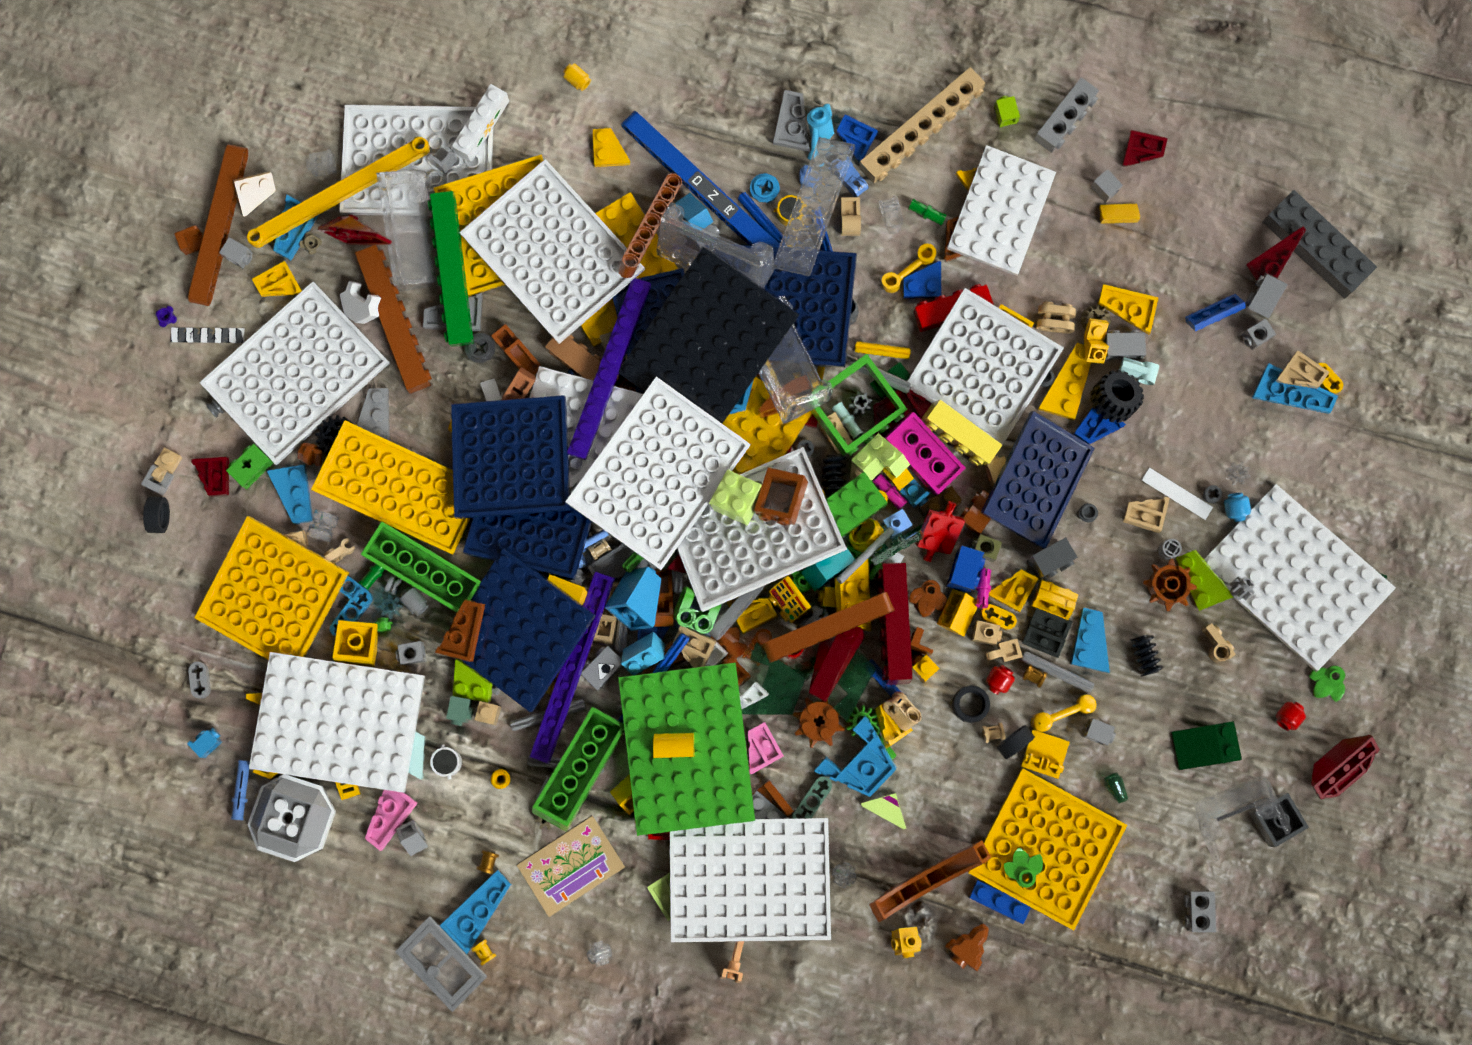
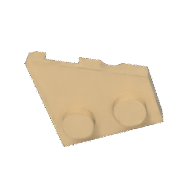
M1297 350L1276 379V382L1317 389L1325 380L1329 371Z
M1164 497L1159 500L1149 499L1143 502H1129L1123 522L1160 533L1163 528L1170 498Z

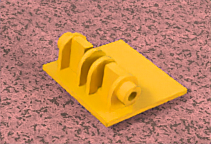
M1032 729V734L1035 738L1027 745L1021 767L1059 779L1060 773L1064 769L1063 763L1070 742Z

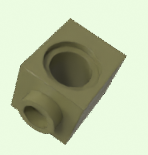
M980 534L978 538L973 539L970 548L983 552L980 545L982 543L988 544L990 550L989 552H984L983 558L994 562L1002 542Z

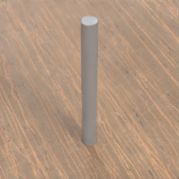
M888 527L836 578L837 581L843 584L894 533V530Z

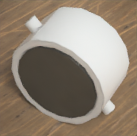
M444 744L432 754L430 765L437 775L447 777L449 780L452 779L451 776L460 770L462 758L455 749L445 747Z

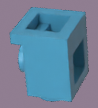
M211 728L210 730L201 731L195 737L196 741H189L187 744L200 758H206L222 743V740L219 738L221 736L219 732Z

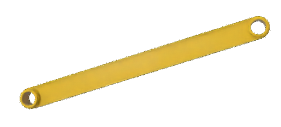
M417 137L257 228L250 230L247 234L248 242L253 247L261 248L392 173L426 156L430 151L428 141L422 137ZM424 144L422 149H417L419 145ZM259 235L260 238L254 241V238Z

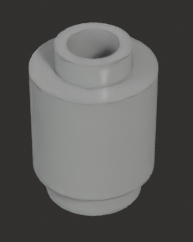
M408 587L400 594L402 596L400 601L412 614L419 616L428 608L427 601L415 587L412 589Z

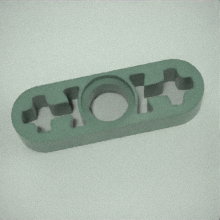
M819 777L816 779L794 811L792 819H798L796 817L797 813L802 814L804 809H801L802 805L812 811L811 815L808 812L805 814V819L814 816L832 789V782L829 778ZM826 780L828 789H823L820 794H823L822 798L816 793H812L813 789L817 791L820 788L819 781L823 782ZM809 796H815L818 800L817 805L813 808L809 807L806 803Z

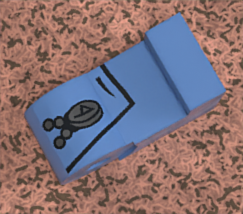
M849 158L835 168L834 175L854 197H858L869 188L866 181L853 167V163Z

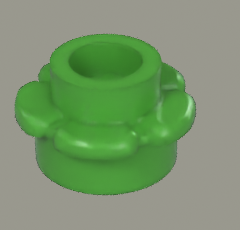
M378 618L377 622H374L378 624V632L391 631L393 622L389 621V618Z

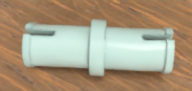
M842 402L832 408L854 440L864 433L855 422V417L850 415Z

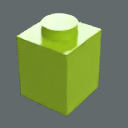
M1002 96L998 98L995 102L994 110L999 128L1017 124L1020 114L1015 96Z

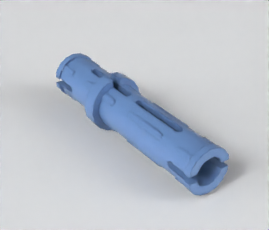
M238 760L234 798L231 800L233 802L232 820H244L245 803L248 801L246 799L250 761Z

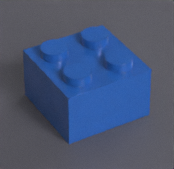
M961 546L956 552L946 587L964 593L975 590L980 580L977 574L983 569L986 558H983L984 552Z

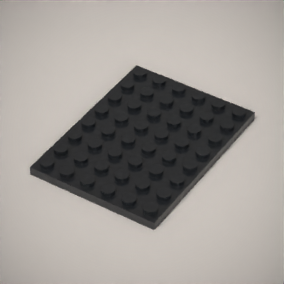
M703 246L619 369V374L644 392H646L654 379L658 377L723 424L800 314L710 249Z

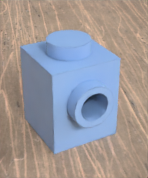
M903 509L882 521L884 531L888 527L894 530V533L890 536L891 539L913 526Z

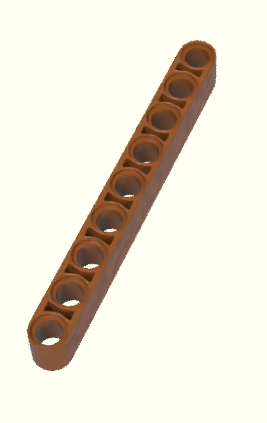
M230 144L226 146L189 290L188 300L190 303L210 306L223 259L219 252L228 239L238 200L233 180L243 178L248 160V148Z

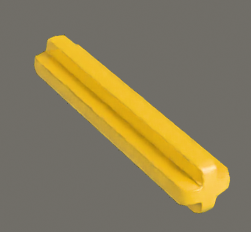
M859 341L855 343L854 349L857 353L909 359L911 352L909 348Z

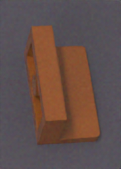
M916 627L910 638L911 650L930 656L933 653V649L919 644L924 629Z
M770 780L757 790L784 815L789 816L794 812Z

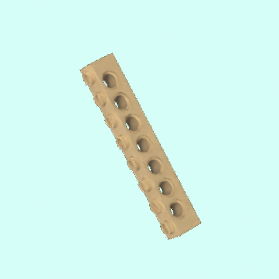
M971 67L968 68L863 158L859 164L861 171L873 183L878 180L882 181L888 175L887 172L891 168L896 169L902 163L901 160L905 156L907 158L910 157L919 144L921 146L924 145L932 133H938L946 121H952L960 109L962 111L966 109L970 104V100L974 97L977 99L983 94L985 86L983 79ZM966 89L969 93L963 94L960 90ZM947 101H953L955 105L950 106L947 104ZM938 112L941 114V117H935L933 113ZM925 124L928 128L921 129L919 125ZM912 136L914 140L908 141L905 137ZM896 147L900 149V152L894 153L891 149ZM883 159L887 163L880 165L877 161Z

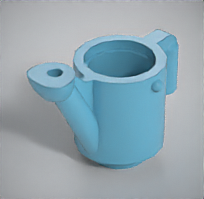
M830 104L814 108L807 114V122L812 137L811 150L807 158L811 161L819 159L818 143L829 140L834 134Z

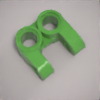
M685 586L674 609V619L682 627L696 630L701 634L709 633L714 626L722 604L704 612L693 609L691 604L695 593L692 588ZM688 612V617L685 620H681V614ZM706 618L705 625L698 626L699 620Z

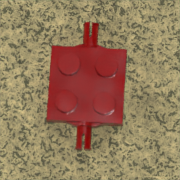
M952 501L948 502L945 511L929 509L915 541L917 547L927 549L923 558L927 562H931L935 552L951 555L964 526L965 520L952 514L956 503Z

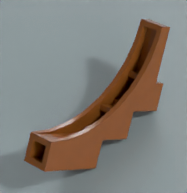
M982 840L945 857L937 864L918 872L911 878L892 886L883 895L869 904L872 913L878 922H881L914 900L984 864L992 857Z

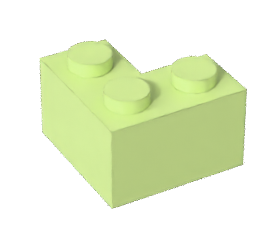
M879 433L851 460L861 473L865 472L871 481L884 468L897 478L910 465L903 453Z

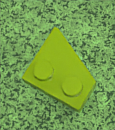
M461 659L455 660L453 696L490 702L492 683L464 664Z

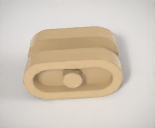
M1043 302L1038 306V315L1043 316V319L1037 320L1036 329L1066 334L1074 332L1075 323L1069 321V319L1076 317V309L1073 308V305L1062 304L1060 306L1054 305L1053 302ZM1051 317L1062 318V320H1053Z

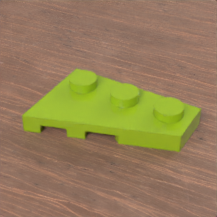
M1196 550L1176 557L1180 567L1183 569L1189 567L1191 569L1188 573L1191 578L1190 583L1196 585L1197 589L1190 592L1199 611L1233 598L1223 580L1212 571L1211 567Z

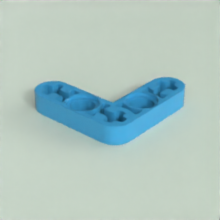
M349 575L344 583L351 581L354 585L353 589L350 592H346L342 586L340 592L350 600L330 625V632L335 637L337 631L335 627L338 625V620H341L343 617L346 621L357 622L373 601L370 591ZM367 593L366 598L368 600L366 602L362 601L359 604L362 607L361 610L353 605L354 601L357 604L360 602L361 598L359 596L361 594L365 595ZM350 608H354L357 612L356 616L352 619H349L346 615L347 610Z

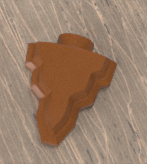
M982 923L974 927L969 934H961L957 939H951L945 946L954 954L951 959L963 969L968 965L973 970L978 971L982 964L983 944L987 940L989 928Z

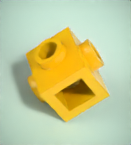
M917 927L899 928L891 931V946L895 955H902V958L914 957V953L921 951V938L918 936Z

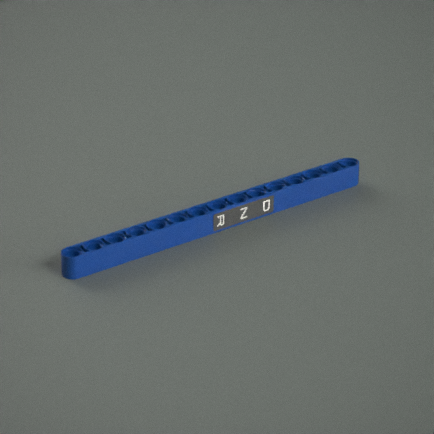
M633 111L621 123L623 129L670 173L680 176L682 184L749 246L784 248L638 112Z

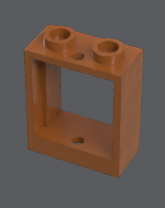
M768 467L754 509L759 519L770 522V520L777 521L778 524L783 526L795 525L808 485L805 475ZM772 482L796 487L788 513L764 508Z

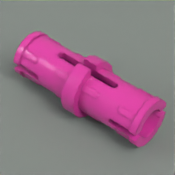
M882 474L873 481L881 491L886 493L888 499L898 510L907 503L896 490L897 488L892 486Z
M983 568L979 572L980 580L976 591H978L976 607L980 608V605H982L981 608H988L989 592H991L990 569H987V572H985L986 568Z

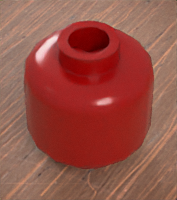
M1004 665L993 667L986 678V682L989 685L988 689L997 695L1000 692L1007 693L1015 681L1014 672Z
M1298 702L1284 703L1276 713L1277 724L1286 731L1298 729L1306 719V714L1303 711L1304 707Z

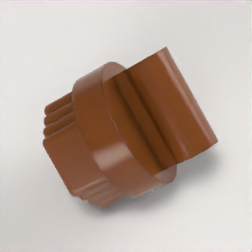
M303 443L297 452L298 459L307 465L315 464V466H321L322 450L313 443Z

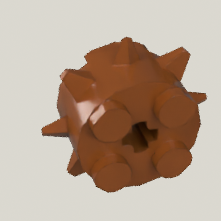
M1169 559L1168 564L1162 568L1152 564L1154 573L1150 576L1149 580L1143 581L1151 595L1149 602L1156 601L1164 605L1168 612L1178 602L1187 606L1186 597L1191 590L1197 589L1196 585L1190 583L1191 578L1188 573L1191 569L1189 567L1183 569L1180 566H1175L1173 559ZM1168 582L1172 583L1171 588L1167 587Z
M808 697L805 698L806 708L802 712L793 713V716L799 720L800 725L795 735H805L809 739L811 748L814 747L817 741H825L829 746H832V736L835 732L845 730L839 724L838 718L843 709H834L828 704V699L826 702L822 700L821 702L813 703ZM820 716L822 721H824V725L821 724L817 727L815 726L814 719Z

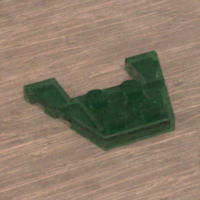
M924 522L904 535L901 533L895 536L890 544H882L874 552V556L871 559L876 566L894 556L898 551L908 548L912 543L922 540L924 534L921 528Z
M755 642L750 660L769 666L762 687L769 695L742 709V714L793 715L805 677L780 659L769 663L764 648L760 643Z
M858 649L837 683L847 695L833 708L845 721H848L876 670L875 666ZM816 656L794 667L806 681L813 675Z

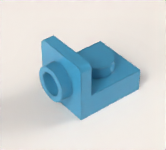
M915 479L899 491L914 509L918 505L921 507L929 501L927 497L930 493L925 491Z

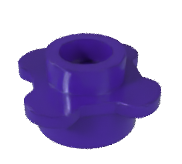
M171 306L161 308L155 313V316L160 321L159 326L163 328L170 323L175 324L177 322V317L174 316V309Z

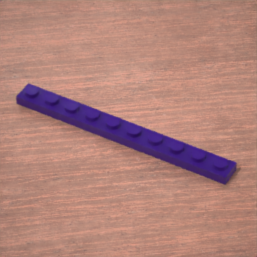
M634 278L630 283L568 448L567 454L587 460L619 374V369L622 366L650 291L651 283Z
M598 572L594 573L583 606L596 616L560 669L530 757L545 763H550L615 578Z

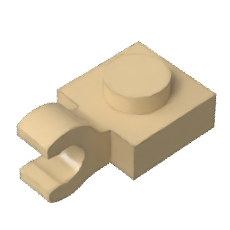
M164 448L154 463L158 468L151 475L154 477L153 480L161 483L167 472L173 474L182 457Z
M346 538L342 540L340 547L335 550L333 548L328 550L324 554V558L336 564L344 556L353 553L355 547L346 548L345 545L349 542V539Z
M1018 639L997 644L999 650L986 653L987 661L1001 657L1003 663L1023 657Z

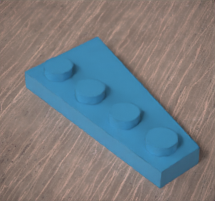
M1269 363L1266 365L1252 396L1253 399L1326 414L1331 413L1338 398V395L1321 387L1315 389L1277 383L1276 379L1283 370Z
M497 870L440 927L468 954L512 884Z

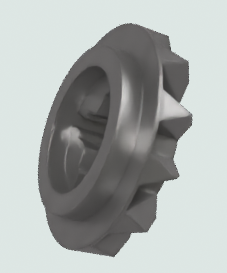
M484 333L474 334V344L465 345L466 355L475 363H484L491 360V357L495 354L493 339ZM475 343H477L480 346L485 345V354L481 351L476 352L477 347Z

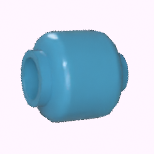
M1242 492L1227 495L1228 498L1224 500L1226 516L1234 519V522L1246 520V516L1251 514L1248 496L1243 495Z

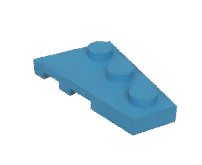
M299 465L268 470L267 473L292 523L296 525L314 522L306 466Z
M1082 608L1071 665L1110 673L1103 612Z

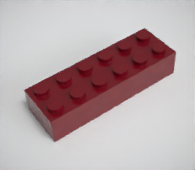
M883 563L877 573V584L881 585L878 595L887 592L894 611L879 617V622H883V627L880 630V642L884 641V646L881 649V661H885V666L882 668V680H886V685L910 684L913 680L906 563Z

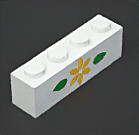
M490 84L452 145L456 155L470 163L473 161L509 103L506 92Z

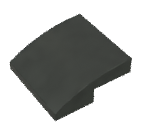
M1035 608L1022 644L1059 658L1073 620H1066Z

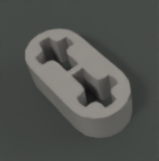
M194 662L190 665L188 671L190 690L194 697L203 699L210 694L211 690L209 670L206 664ZM198 665L199 668H203V671L200 672V679L198 674L194 673ZM199 682L201 683V687H205V691H202V695L196 692V689L200 687Z

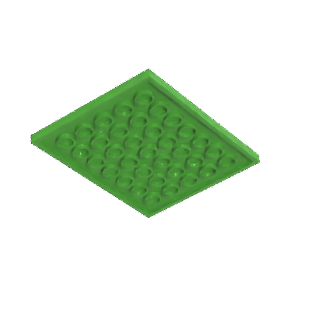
M736 663L618 677L637 836L755 821ZM694 733L695 757L653 758L654 734Z

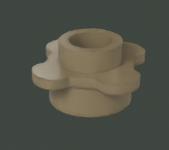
M312 232L305 233V238L299 242V246L308 250L309 254H315L316 249L322 244L321 239L314 236Z

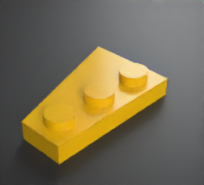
M1103 284L1098 304L1149 335L1151 333L1158 297Z

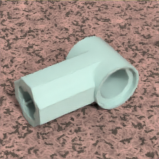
M1124 357L1119 370L1122 373L1124 371L1128 372L1129 376L1133 375L1142 384L1154 385L1159 365L1147 361L1142 363Z

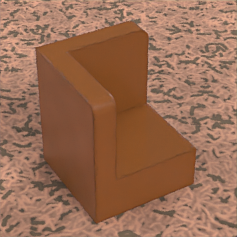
M196 225L174 233L179 248L185 255L200 250L203 235Z

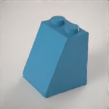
M650 567L633 569L630 573L626 572L605 605V608L631 631L653 628L656 619L661 578Z

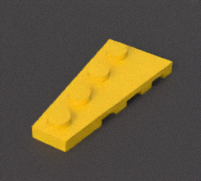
M1076 343L1038 410L1075 420L1091 362L1085 361V348L1083 344Z

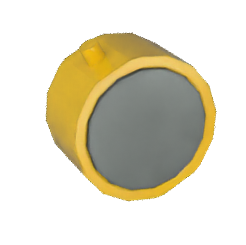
M794 195L783 197L778 202L777 208H774L780 223L788 227L800 224L804 214H808L802 199Z

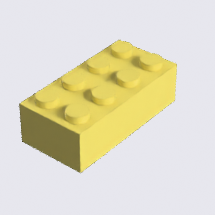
M942 400L933 402L921 419L931 431L939 435L938 438L946 444L948 442L951 443L956 452L961 455L963 453L970 457L968 460L976 466L990 464L1002 447L1001 443Z

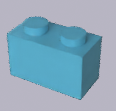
M652 632L623 649L621 664L634 676L664 659L665 643Z

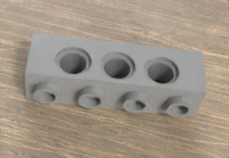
M1081 77L1039 130L1034 140L1051 153L1056 148L1059 150L1065 142L1063 138L1067 134L1070 136L1075 130L1076 126L1074 124L1077 120L1082 121L1086 116L1087 112L1085 110L1088 106L1092 108L1098 100L1096 96L1099 90ZM1075 100L1082 101L1083 105L1077 104ZM1064 114H1070L1072 119H1067ZM1053 128H1059L1061 133L1054 132Z

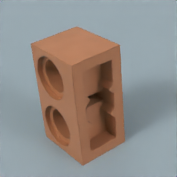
M521 367L501 400L525 399L536 381V376Z

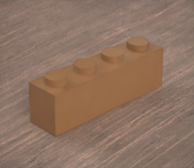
M571 334L560 344L552 338L545 346L548 353L567 368L572 369L577 376L594 381L602 359L596 354L592 356L588 352L589 349L581 342L578 345L573 341L574 337ZM617 376V379H616V382H615L614 386H615V385L617 384V382L619 381V377H618V376Z

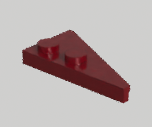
M1304 226L1246 264L1256 280H1258L1260 275L1264 276L1265 273L1278 279L1306 231Z

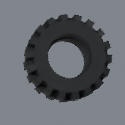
M1112 370L1106 373L1095 384L1090 393L1092 396L1090 401L1094 403L1092 405L1093 409H1096V413L1098 415L1101 414L1103 419H1109L1113 423L1115 420L1117 423L1128 420L1143 404V388L1139 386V381H1136L1133 375L1129 376L1128 372L1124 371L1122 373L1121 370ZM1113 393H1115L1116 395H1118L1121 400H1119L1117 397H1115V395H1114Z

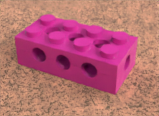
M914 412L909 413L884 437L903 453L910 463L908 468L934 495L940 494L966 469ZM908 435H912L914 437V443L912 445L909 444L907 441ZM922 449L927 451L925 459L920 455ZM935 463L940 465L938 473L933 468Z

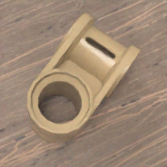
M895 692L891 700H887L883 704L884 711L896 722L901 730L907 731L921 721L920 711L915 708L902 692Z

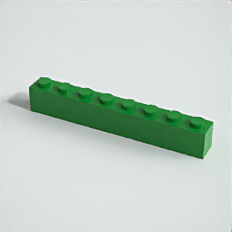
M453 191L430 194L431 199L428 200V208L433 214V218H430L431 229L435 230V237L432 240L434 249L437 248L438 256H435V264L440 270V275H437L438 285L442 286V293L439 296L440 303L444 305L445 312H442L443 324L447 326V331H444L446 343L449 342L451 347L474 344L461 234L459 233L460 226L456 195Z

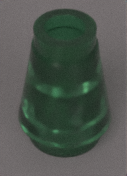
M1116 772L1104 778L1105 787L1118 803L1128 800L1122 776H1119Z

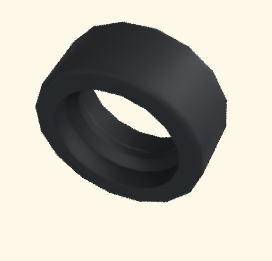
M148 497L143 510L145 530L147 533H165L170 519L168 500L165 497Z
M970 685L963 687L953 697V712L963 722H978L986 717L990 710L989 696L978 686ZM975 693L981 698L982 709L978 714L970 716L962 712L960 699L963 695Z
M1024 725L1009 735L996 748L1005 759H1009L1027 746L1035 736Z

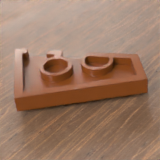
M464 600L453 619L452 626L445 633L444 640L437 647L435 653L472 662L485 604Z

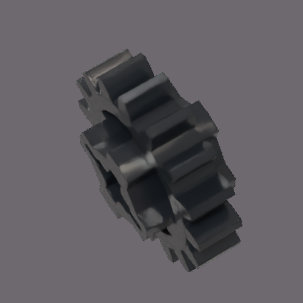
M336 415L335 419L330 416L328 422L323 420V427H317L320 432L315 433V436L319 438L316 440V443L319 445L318 448L328 455L344 421L352 423L346 417L341 418L339 415Z

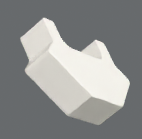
M349 281L346 291L340 294L344 315L355 323L362 324L379 317L378 305L381 297L378 295H368L367 299H364L359 294L361 283Z

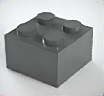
M1065 537L1031 556L1026 561L1035 577L1039 578V580L1043 578L1046 581L1058 573V569L1062 572L1074 565L1073 560L1078 557Z
M1280 793L1248 812L1269 847H1277L1309 828L1289 793Z

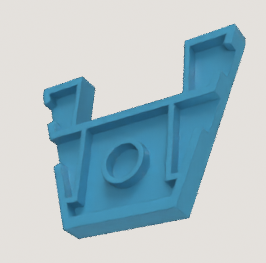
M864 716L854 726L853 731L865 740L867 744L842 770L826 756L814 771L871 797L894 773L897 767L869 719Z

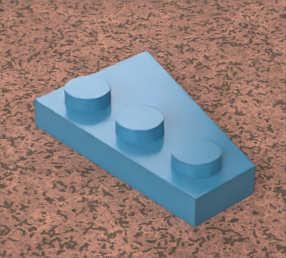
M286 194V204L282 213L301 202ZM319 215L276 238L273 251L291 261L300 247L299 242L303 241L305 233L310 231Z

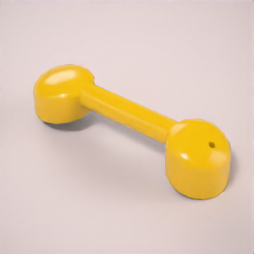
M929 243L921 245L917 252V259L898 275L893 272L884 274L882 277V288L888 293L897 292L900 288V282L920 265L933 263L936 258V248Z
M1081 695L1078 697L1076 705L1051 715L1045 712L1036 713L1031 718V726L1039 732L1048 731L1052 727L1053 722L1079 711L1083 714L1092 713L1096 709V700L1091 695Z

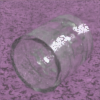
M315 509L312 517L314 523L309 525L306 535L330 543L334 534L332 528H336L339 517Z

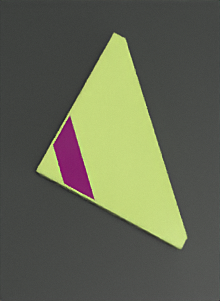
M896 793L861 803L862 807L898 827L906 829Z

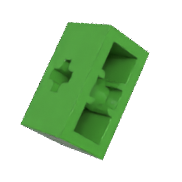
M253 444L252 446H247L243 450L242 455L229 464V468L226 471L243 488L248 489L274 463L258 446ZM248 462L251 465L250 468H248V466L246 465Z

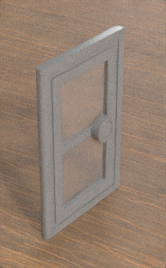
M431 916L395 951L452 1012L487 978V975Z

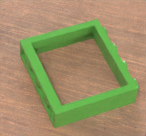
M868 354L861 357L803 400L843 456L847 453L851 456L859 450L858 445L862 442L865 445L874 438L873 434L878 431L880 434L889 428L888 424L891 421L898 422L905 417L903 413L908 410ZM865 366L897 410L847 445L816 400Z

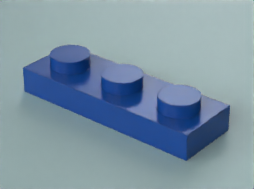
M1233 294L1186 316V323L1194 331H1197L1245 309L1246 305L1239 296Z
M976 880L969 896L970 899L1021 924H1024L1031 909L1028 905Z

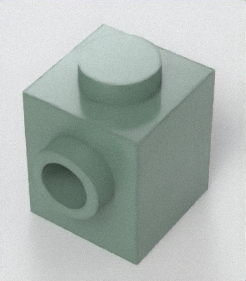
M451 696L446 719L451 720V724L462 726L463 722L468 723L469 719L471 720L473 717L474 708H471L473 700Z

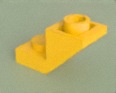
M1091 318L1088 320L1084 334L1086 362L1100 364L1105 362L1109 348L1104 341L1109 325L1106 320Z

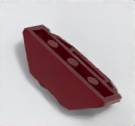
M1365 735L1342 739L1313 764L1311 786L1318 798L1338 797L1368 771L1374 761L1375 754H1378L1380 750L1373 736Z

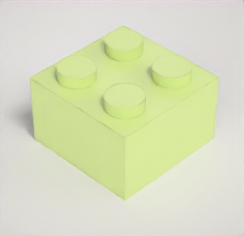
M727 469L709 504L714 511L748 526L755 513L754 509L762 485Z

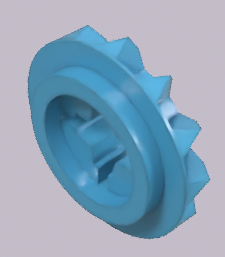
M766 173L759 174L751 181L750 192L752 197L759 203H768L775 200L777 195H779V182L774 176ZM768 182V189L770 191H765L762 195V189L759 187H764Z

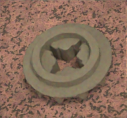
M1093 305L1083 311L1081 324L1084 330H1086L1089 318L1093 319L1094 315L1102 317L1100 320H1106L1109 323V328L1111 317L1105 307Z

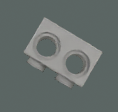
M1186 891L1184 906L1187 907V915L1184 917V924L1187 930L1190 932H1216L1215 892ZM1198 896H1201L1203 899V903L1201 906L1197 907L1195 904V899ZM1199 916L1203 918V924L1200 927L1196 925V919Z

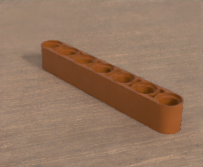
M671 173L666 176L622 257L618 267L620 276L631 278L635 274L680 189L682 179L677 174Z
M885 592L765 642L762 646L769 663L891 613L894 611L888 593Z

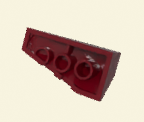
M350 214L337 217L318 227V231L347 245H391L392 243L390 239L358 221V217Z
M855 627L819 643L809 694L824 702L827 701L865 638L863 629Z

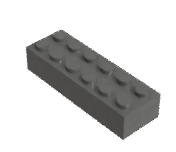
M1295 190L1262 221L1281 240L1304 226L1306 231L1294 252L1344 299L1377 268L1370 259Z

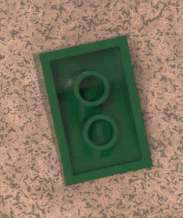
M1234 721L1171 732L1179 770L1242 760Z

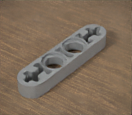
M765 585L739 596L713 626L709 634L716 640H719L759 595Z

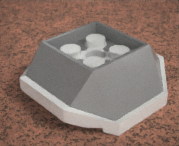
M283 774L261 786L247 825L257 850L297 862L323 849L336 810L323 786ZM288 812L293 815L291 823H287L285 820Z

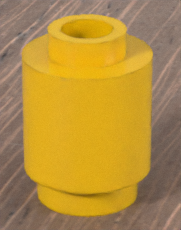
M575 63L573 65L569 64L563 71L564 79L577 90H585L591 82L589 75Z

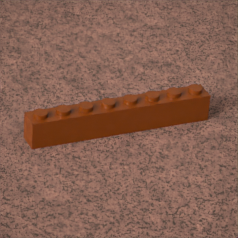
M373 245L355 252L370 294L381 297L378 305L379 318L407 391L411 394L431 386L429 381L432 379L429 369L424 368L423 363L426 361L422 351L418 352L416 346L419 345L416 335L411 334L410 328L413 327L409 317L405 318L403 311H406L403 301L398 300L397 294L400 293L396 283L392 284L390 279L393 277L390 267H386L384 260L387 259L383 249L379 250L377 245Z

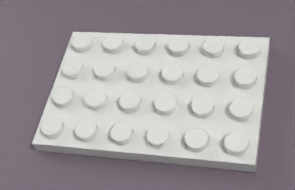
M986 145L947 249L1017 276L1056 172Z

